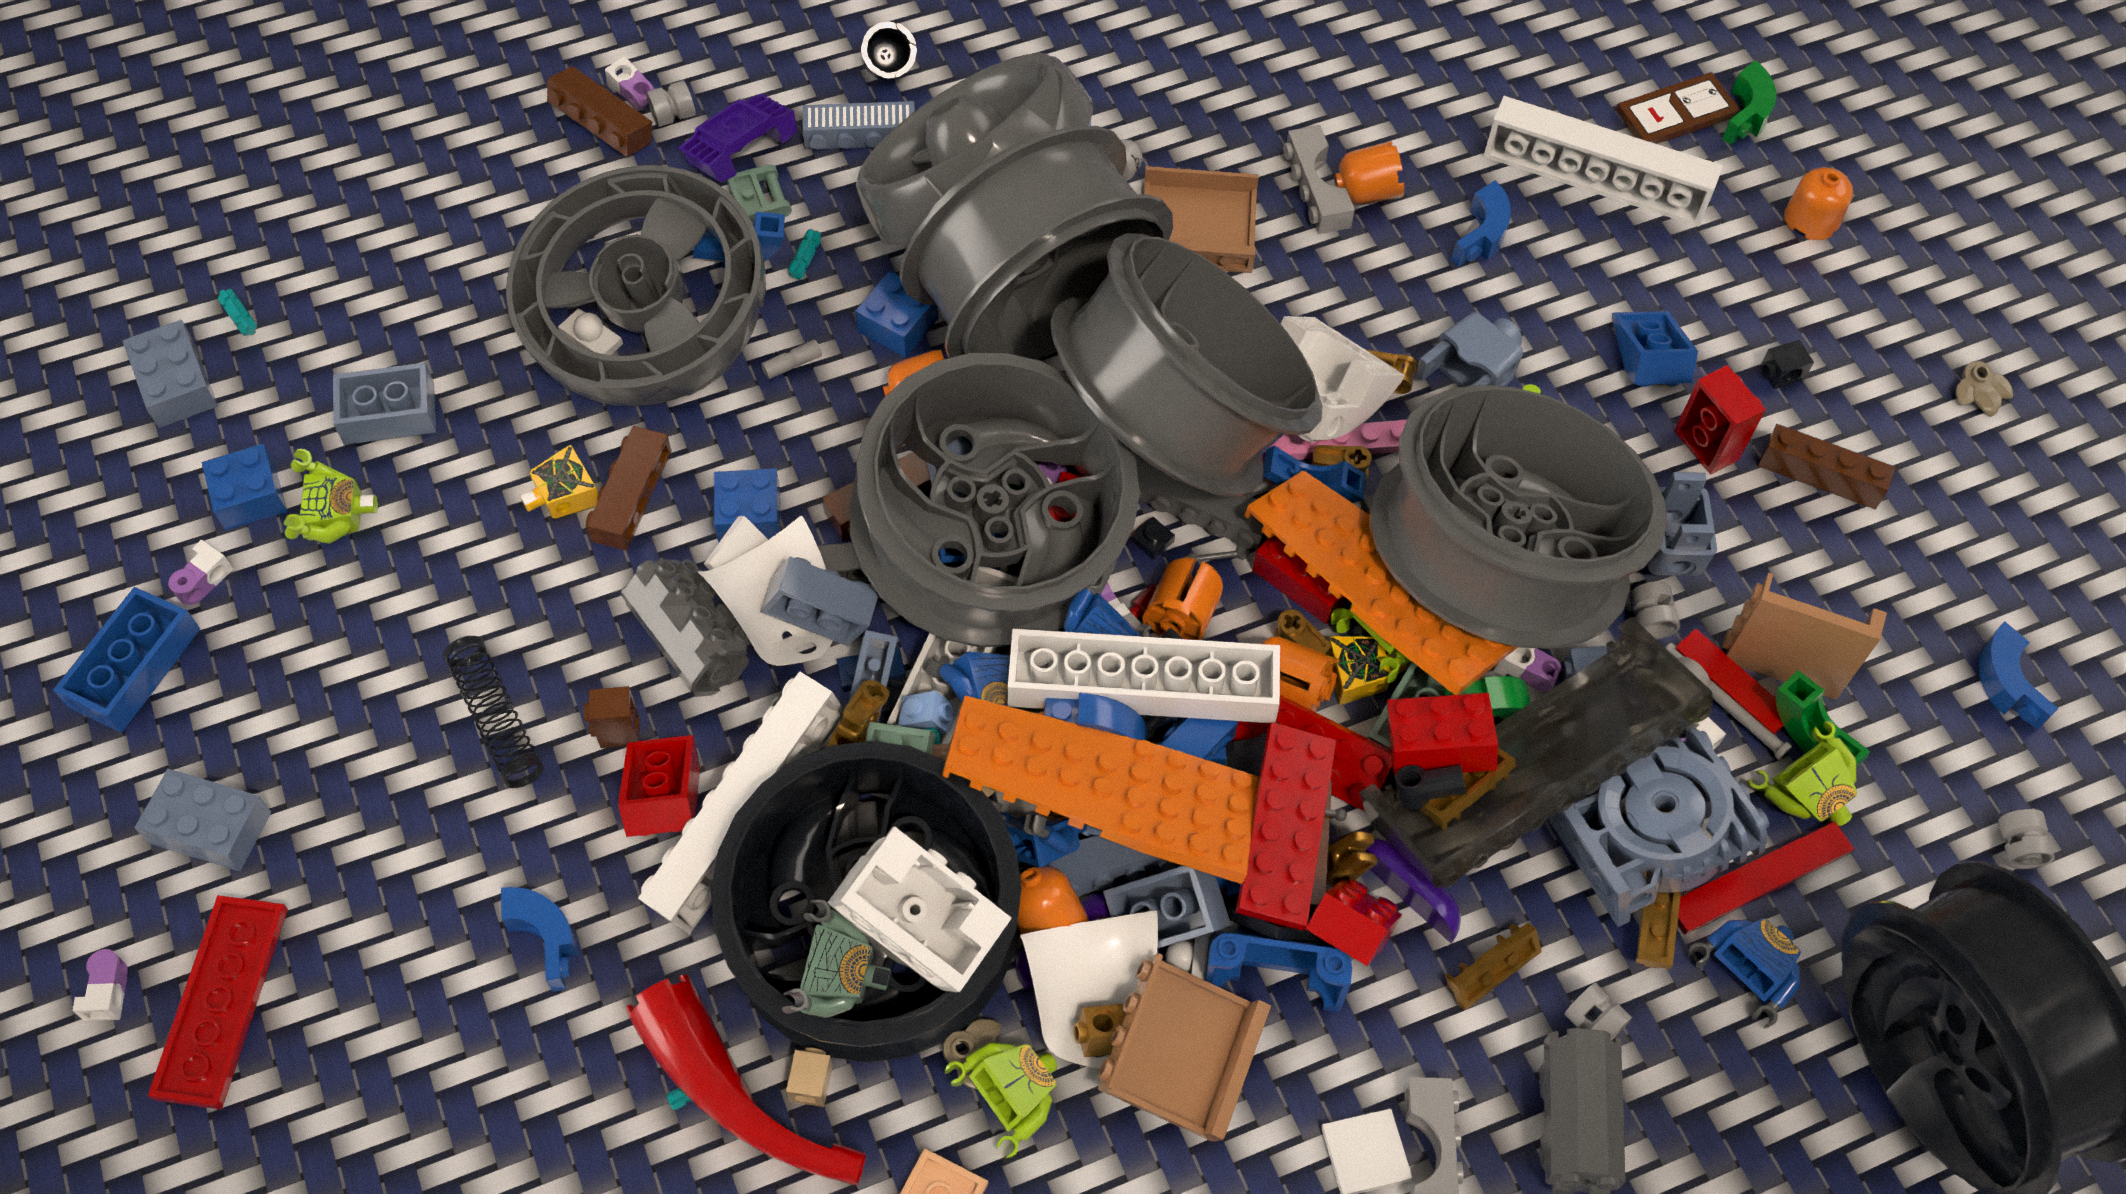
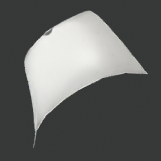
M803 516L798 517L766 542L736 559L708 571H698L729 608L761 659L775 666L796 664L821 658L828 651L833 641L760 612L771 577L790 556L793 558H804L811 565L823 570L826 569L821 553ZM784 631L792 634L788 639L784 640L782 638ZM803 643H813L816 645V650L808 654H801L796 651V648Z
M1157 911L1071 924L1070 926L1020 935L1034 985L1042 1035L1045 1044L1054 1055L1064 1060L1100 1069L1103 1061L1106 1058H1110V1055L1098 1058L1084 1057L1081 1044H1077L1074 1038V1024L1078 1022L1082 1008L1123 1004L1124 1006L1128 995L1131 992H1135L1139 979H1136V972L1143 959L1157 954Z

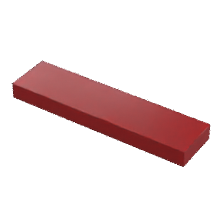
M1695 629L1676 645L1677 648L1675 650L1682 656L1688 657L1701 665L1712 682L1775 735L1784 727L1778 714L1776 698L1699 630Z

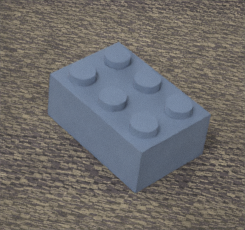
M182 319L122 340L145 407L158 428L218 407L195 342Z
M426 362L333 374L334 426L343 444L436 433L434 382Z
M790 556L771 577L760 612L849 646L870 626L879 594L877 591L870 589V586L860 581L853 582L841 577L836 571L823 570L811 565L804 558H793Z
M167 769L137 822L135 829L149 844L241 871L271 811L258 795Z
M1186 866L1103 891L1111 918L1157 911V948L1208 934L1231 925L1216 876Z

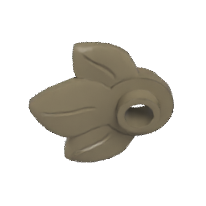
M1972 361L1963 370L1962 380L1956 386V396L1961 406L1974 401L1983 412L1992 417L2000 409L2002 399L2013 398V389L2004 376L1992 372L1986 363Z
M980 1019L973 1021L965 1031L952 1033L945 1039L943 1044L945 1059L948 1063L953 1061L964 1063L968 1055L988 1043H998L996 1039L1001 1031V1024L990 1019ZM958 1042L966 1045L967 1051L965 1055L957 1053L956 1044ZM956 1069V1070H957V1074H958V1078H959V1077L961 1076L962 1072H961L960 1070ZM971 1070L966 1073V1080L963 1084L971 1089L978 1090L969 1077L973 1072Z

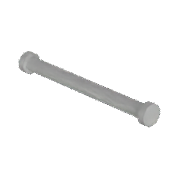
M1670 643L1661 652L1659 657L1664 661L1669 660L1673 663L1682 655L1676 650L1677 646ZM1710 680V686L1705 693L1775 753L1774 757L1777 760H1780L1792 748L1788 742L1784 744Z

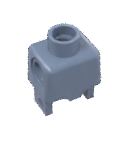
M1473 312L1440 334L1437 345L1420 358L1415 377L1423 381L1436 369H1439L1460 387L1481 384L1507 386L1513 380L1523 355L1521 332L1508 319L1500 318L1491 323L1480 313Z
M1673 472L1667 487H1659L1665 500L1666 511L1673 509L1678 511L1666 513L1667 528L1661 548L1647 563L1650 573L1654 575L1698 576L1705 571L1716 554L1717 543L1708 491L1703 488L1707 481L1706 473Z

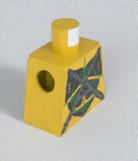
M571 445L532 469L530 476L535 488L520 495L528 512L545 505L552 518L563 517L595 507L598 502L597 489Z
M1333 636L1329 638L1332 646L1327 654L1340 660V662L1334 663L1332 671L1338 674L1335 691L1339 705L1388 690L1390 683L1387 682V678L1391 672L1390 667H1385L1380 673L1379 668L1384 658H1395V654H1386L1385 649L1373 637ZM1402 664L1399 667V672L1405 671L1406 665Z

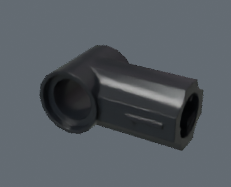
M1461 764L1423 770L1420 766L1407 765L1399 769L1395 775L1400 802L1405 808L1410 810L1423 808L1431 799L1466 794Z

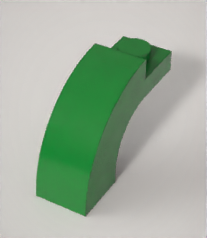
M1756 60L1738 74L1731 93L1742 102L1744 109L1728 123L1722 139L1729 145H1732L1739 138L1744 139L1749 133L1757 137L1765 128L1776 102L1774 81L1768 71Z
M1797 670L1776 692L1778 714L1787 732L1802 751L1807 753L1819 744L1813 739V728L1816 727L1822 735L1827 736L1829 733L1824 728L1823 723L1825 721L1833 723L1835 726L1833 736L1840 738L1856 759L1857 768L1867 759L1870 750L1833 722L1823 704L1825 689Z
M1510 676L1484 677L1480 681H1475L1459 694L1489 693L1493 716H1497L1499 724L1529 721L1533 717L1527 683L1521 678ZM1445 688L1446 696L1454 695L1447 688Z

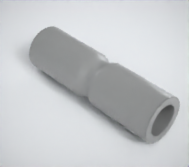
M814 339L792 349L789 353H783L761 363V367L766 378L769 380L793 369L794 366H800L822 356V352L817 341Z

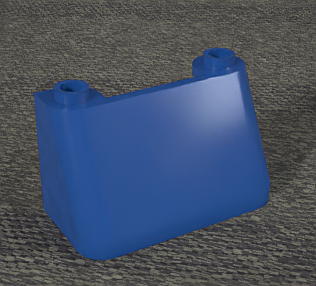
M1236 926L1224 927L1212 932L1210 935L1205 981L1220 988L1231 979L1239 981L1241 965L1309 974L1307 991H1315L1320 995L1323 1000V1010L1341 1011L1351 986L1352 961L1348 954L1328 942L1275 940L1249 928Z

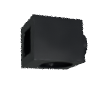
M1796 340L1768 349L1760 364L1763 376L1769 380L1775 389L1805 380L1814 361L1802 342Z

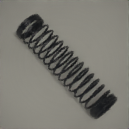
M470 635L458 638L445 648L443 658L450 672H452V677L456 681L461 695L464 697L465 704L468 705V710L472 714L473 721L476 722L477 729L480 730V735L484 739L485 746L488 747L489 754L492 755V761L496 764L497 771L500 772V778L504 786L508 788H520L531 784L541 776L544 766L538 758V754L533 752L535 749L534 745L529 744L531 739L525 735L527 731L521 727L522 721L517 719L518 712L513 710L514 704L509 702L510 696L505 694L506 688L501 686L502 680L498 678V671L494 670L495 665L490 661V655L486 653L487 649L482 638ZM470 643H478L459 650L449 659V655L457 648ZM478 647L471 655L454 660L461 652ZM484 655L488 658L486 661H479ZM485 663L484 665L475 670L466 672L468 669L472 668L475 665ZM488 663L491 664V669H483ZM467 666L461 673L456 672L458 667ZM488 671L485 675L474 680H470L472 677ZM491 672H494V673H495V677L485 678V677H487ZM472 674L465 681L460 680L462 675ZM491 680L489 683L481 687L474 688L475 686L484 681ZM495 680H498V681H499V685L489 686V685H491ZM476 682L469 689L464 688L466 683ZM496 688L485 695L478 696L489 689ZM499 688H502V689H503V693H498V694L492 695V694L495 693ZM482 689L473 697L467 696L470 691ZM500 696L499 698L495 699V700L492 701V702L483 704L484 702H486L487 700H489V699H491V698ZM503 696H506V697H507V701H506V702L496 703V702L499 701ZM485 698L477 705L471 704L475 699ZM504 704L503 706L494 711L487 712L488 710L496 706ZM507 704L511 706V710L498 712L505 708ZM492 705L486 708L482 713L475 712L480 707ZM507 713V714H505L504 716H502L501 718L492 720L493 718H495V717H497V716H499V715H501V714ZM511 713L515 714V718L503 720ZM494 714L485 722L479 721L482 716ZM501 721L489 730L483 729L486 724ZM511 721V722L508 723L507 725L495 729L496 727L502 725L503 723H506V722ZM515 721L519 722L518 727L506 729L500 732L494 738H488V735L491 732L503 730L512 725ZM519 729L523 730V735L511 737L502 742L498 747L491 746L494 741L508 738ZM514 730L513 732H511V733H509V734H507V735H505V736L500 737L501 735L505 734L506 732H509V731ZM523 738L527 739L526 744L514 746L502 755H496L498 749L515 745ZM517 739L516 741H514V742H512V743H510V744L504 745V744L510 742L511 740ZM527 746H530L532 749L531 752H525L515 756L514 758L510 759L507 763H500L503 757L515 755L524 750ZM517 748H520L519 750H517V751H515V752L509 753V752H511V751H513V750H515V749H517ZM533 765H538L532 773L523 778L507 780L511 774L520 773Z

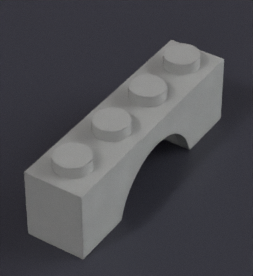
M1321 125L1288 131L1287 143L1283 144L1285 159L1291 162L1292 177L1300 185L1301 200L1307 203L1310 223L1315 224L1318 234L1351 228L1355 212L1347 189L1326 183L1316 172V170L1326 164L1329 147Z
M1409 1077L1404 1086L1405 1122L1415 1126L1428 1137L1436 1157L1433 1175L1425 1181L1415 1184L1409 1194H1459L1458 1184L1463 1183L1462 1162H1457L1456 1148L1461 1146L1460 1126H1455L1454 1112L1459 1110L1458 1091L1453 1090L1451 1078Z

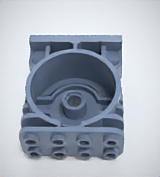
M1694 727L1686 731V740L1684 741L1678 736L1669 738L1668 746L1656 745L1626 755L1610 768L1601 784L1583 780L1566 789L1563 788L1561 783L1548 788L1549 822L1617 927L1630 922L1631 913L1654 903L1658 892H1680L1692 889L1708 881L1718 871L1722 872L1728 869L1730 860L1733 859L1737 864H1741L1746 861L1747 852L1751 851L1755 855H1760L1765 851L1767 844L1766 828L1769 827L1768 818L1762 809H1756L1752 804L1745 785L1742 782L1737 783L1733 778L1726 759L1723 756H1717L1712 749V742L1705 731H1699ZM1625 797L1626 819L1632 831L1625 824L1620 813L1619 803ZM1709 801L1711 803V816L1706 825V830L1713 836L1710 840L1701 829L1705 819V802ZM1659 809H1669L1671 812L1664 813L1659 811ZM1598 825V831L1590 829ZM1668 846H1671V847H1672V849L1675 851V854L1672 852V850H1671Z

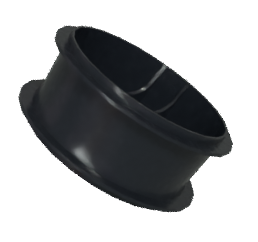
M875 741L829 746L793 760L765 780L735 814L718 849L711 885L714 931L726 964L737 979L740 988L761 1017L793 1043L805 1048L821 1049L826 1052V1055H830L831 1058L872 1063L909 1058L944 1043L945 1039L952 1033L960 1031L979 1016L1001 987L1015 954L1018 937L1017 921L1022 889L1017 852L1002 815L982 789L979 791L969 787L970 780L951 772L948 778L942 776L946 760L911 746ZM872 793L890 795L885 805L880 837L854 838L835 846L844 819L851 812L860 795ZM893 827H896L901 832L910 830L923 833L925 835V842L922 846L924 850L928 852L929 849H932L941 854L948 861L945 865L955 874L962 872L969 876L977 884L974 888L1011 917L1009 923L960 992L943 991L922 976L919 981L912 985L898 983L892 975L893 968L897 962L869 942L874 951L871 965L891 969L887 990L866 986L862 1003H854L850 1010L829 1018L804 1014L801 1011L792 1014L784 1013L782 1007L795 1006V1000L792 996L784 995L783 993L792 989H800L803 975L786 976L765 972L760 968L754 953L780 948L808 932L812 940L816 925L822 926L821 922H810L804 918V913L818 915V906L811 903L810 900L821 899L828 903L860 857L865 856L872 845L879 838L887 836ZM791 890L803 893L808 899L806 911L797 918L784 917L779 911L780 898L784 893ZM830 906V910H834L835 912H837L833 907Z
M1964 861L1956 863L1939 874L1929 894V901L1914 909L1894 901H1871L1852 913L1843 932L1841 960L1845 1000L1855 1034L1868 1064L1887 1098L1908 1128L1934 1157L1955 1175L1964 1179L1969 1185L1984 1194H2048L2057 1183L2060 1163L2065 1159L2076 1155L2105 1162H2114L2126 1158V992L2101 952L2081 927L2052 899L2009 869L1985 861Z

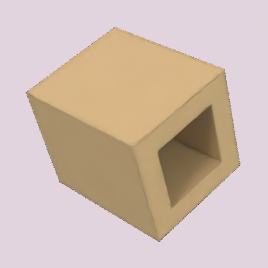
M806 1048L805 1051L795 1050L786 1089L789 1102L824 1107L833 1068L831 1057L826 1055L825 1051L817 1048Z

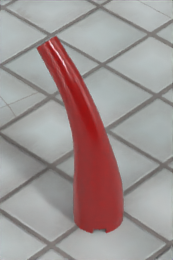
M682 974L679 978L681 982L671 985L668 978L662 980L636 996L639 1004L635 1008L633 1005L626 1006L625 1010L638 1036L656 1062L672 1081L719 1125L753 1148L781 1162L825 1178L858 1185L863 1172L866 1153L835 1143L832 1148H828L811 1142L781 1126L756 1106L747 1085L733 1062L689 975Z

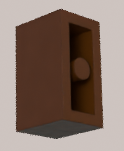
M630 687L589 690V702L583 705L584 719L586 723L589 722L591 737L597 738L600 748L627 746L628 742L640 741L639 713Z

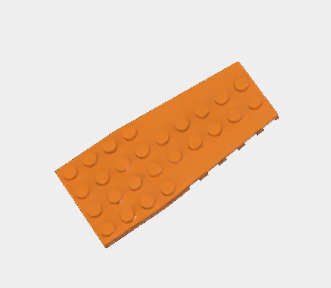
M1301 471L1247 506L1244 514L1247 519L1253 515L1264 525L1262 532L1267 537L1277 536L1286 544L1283 550L1291 558L1297 554L1308 564L1306 571L1311 576L1316 578L1320 574L1330 583L1328 591L1337 599L1342 596L1346 597L1353 604L1350 610L1454 695L1462 693L1518 648L1483 639L1448 623L1421 605L1394 579L1378 554L1369 527L1370 515L1307 472Z
M964 696L942 772L943 777L948 778L951 772L970 780L969 787L981 791L983 785L998 790L1004 793L1003 800L1013 804L1016 798L1037 805L1035 812L1047 817L1050 811L1068 817L1067 824L1081 830L1084 824L1100 829V837L1141 853L1233 882L1243 883L1247 876L1258 776L1168 747L1153 744L1146 740H1138L1098 729L1078 726L1075 723Z

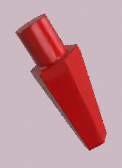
M1153 583L1132 601L1134 607L1129 611L1137 619L1143 616L1154 594L1156 586Z

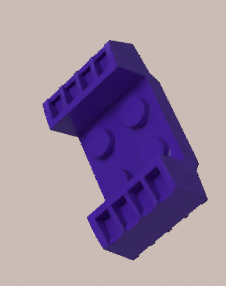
M763 93L748 100L738 99L697 126L693 136L679 147V150L690 165H693L719 182L726 181L737 175L730 155L741 151L745 145L764 134L784 143L797 132L794 110L779 104V102L772 100L770 97L768 98Z

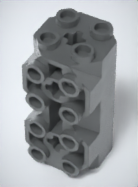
M684 559L682 562L678 560H657L656 562L647 560L638 566L637 573L628 585L622 589L621 596L625 600L627 607L693 695L700 697L712 696L721 691L718 685L724 681L728 686L735 682L749 664V659L745 655L747 654L746 649L750 641L727 606L723 604H718L716 607L711 605L716 591L698 573L699 568L695 563Z
M1572 1028L1567 1029V1036L1558 1038V1031L1550 1032L1544 1040V1062L1539 1068L1540 1097L1544 1100L1545 1132L1540 1137V1163L1545 1171V1182L1552 1185V1193L1574 1194V1191L1587 1192L1588 1194H1611L1612 1190H1619L1626 1182L1621 1039L1615 1037L1611 1041L1610 1033L1603 1030Z

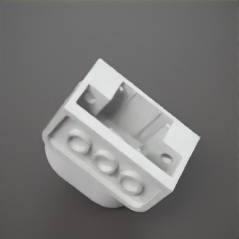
M893 827L887 836L879 838L866 855L860 857L828 903L866 935L869 942L899 964L910 967L928 982L943 991L960 992L1009 923L1011 917L974 888L977 884L969 876L962 872L955 874L945 865L948 861L941 854L932 849H929L927 852L899 829Z

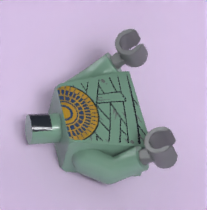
M813 899L810 902L818 906V915L804 913V918L810 922H821L822 926L816 925L800 989H792L783 993L794 998L795 1006L782 1007V1010L786 1014L801 1011L804 1014L829 1018L850 1010L854 1003H862L866 986L886 991L891 969L871 965L874 951L872 946L869 945L868 937L844 916L834 910H830V906L825 900Z

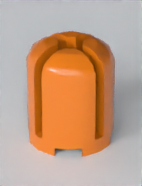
M1183 557L1170 562L1166 566L1142 616L1143 624L1147 622L1149 625H1152L1151 629L1159 635V638L1169 628H1172L1183 639L1202 640L1223 590L1221 576L1211 565L1202 561L1192 582L1193 576L1191 574L1196 564L1195 558Z
M1270 637L1262 643L1280 645V695L1314 712L1318 709L1321 701H1329L1338 674L1332 672L1334 663L1340 662L1339 659L1281 637Z

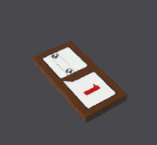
M1712 72L1620 102L1616 107V111L1636 138L1655 144L1732 119L1740 112L1739 107Z

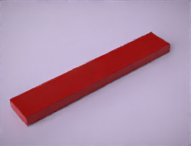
M1834 821L1681 896L1677 925L1683 934L1687 935L1851 854L1854 847Z

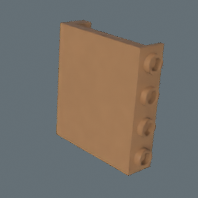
M1146 166L1144 194L1162 199L1173 214V230L1169 241L1176 242L1200 254L1223 271L1253 272L1259 174Z
M1768 573L1762 584H1755L1750 599H1746L1741 615L1736 616L1732 629L1727 631L1722 648L1727 649L1726 655L1740 667L1782 682L1788 680L1799 670L1825 689L1823 696L1836 700L1880 641L1887 612L1873 608L1864 623L1770 592L1773 574Z
M1157 953L1147 957V959H1143L1137 969L1136 979H1139L1135 992H1131L1125 1001L1123 1011L1126 1012L1122 1025H1118L1112 1035L1110 1044L1114 1047L1110 1058H1106L1099 1069L1098 1079L1101 1081L1097 1090L1209 1141L1224 1140L1271 1005L1260 1000L1250 1002L1162 961L1163 955Z

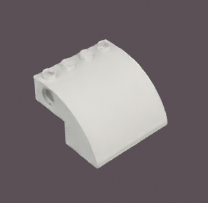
M1283 317L1281 325L1289 333L1308 362L1314 374L1323 405L1321 422L1310 433L1298 435L1302 439L1314 442L1315 440L1335 439L1349 433L1369 419L1386 402L1403 380L1404 374L1317 318Z

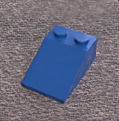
M1669 311L1612 313V322L1624 369L1634 385L1648 387L1652 384L1677 386L1680 383H1692L1698 350Z

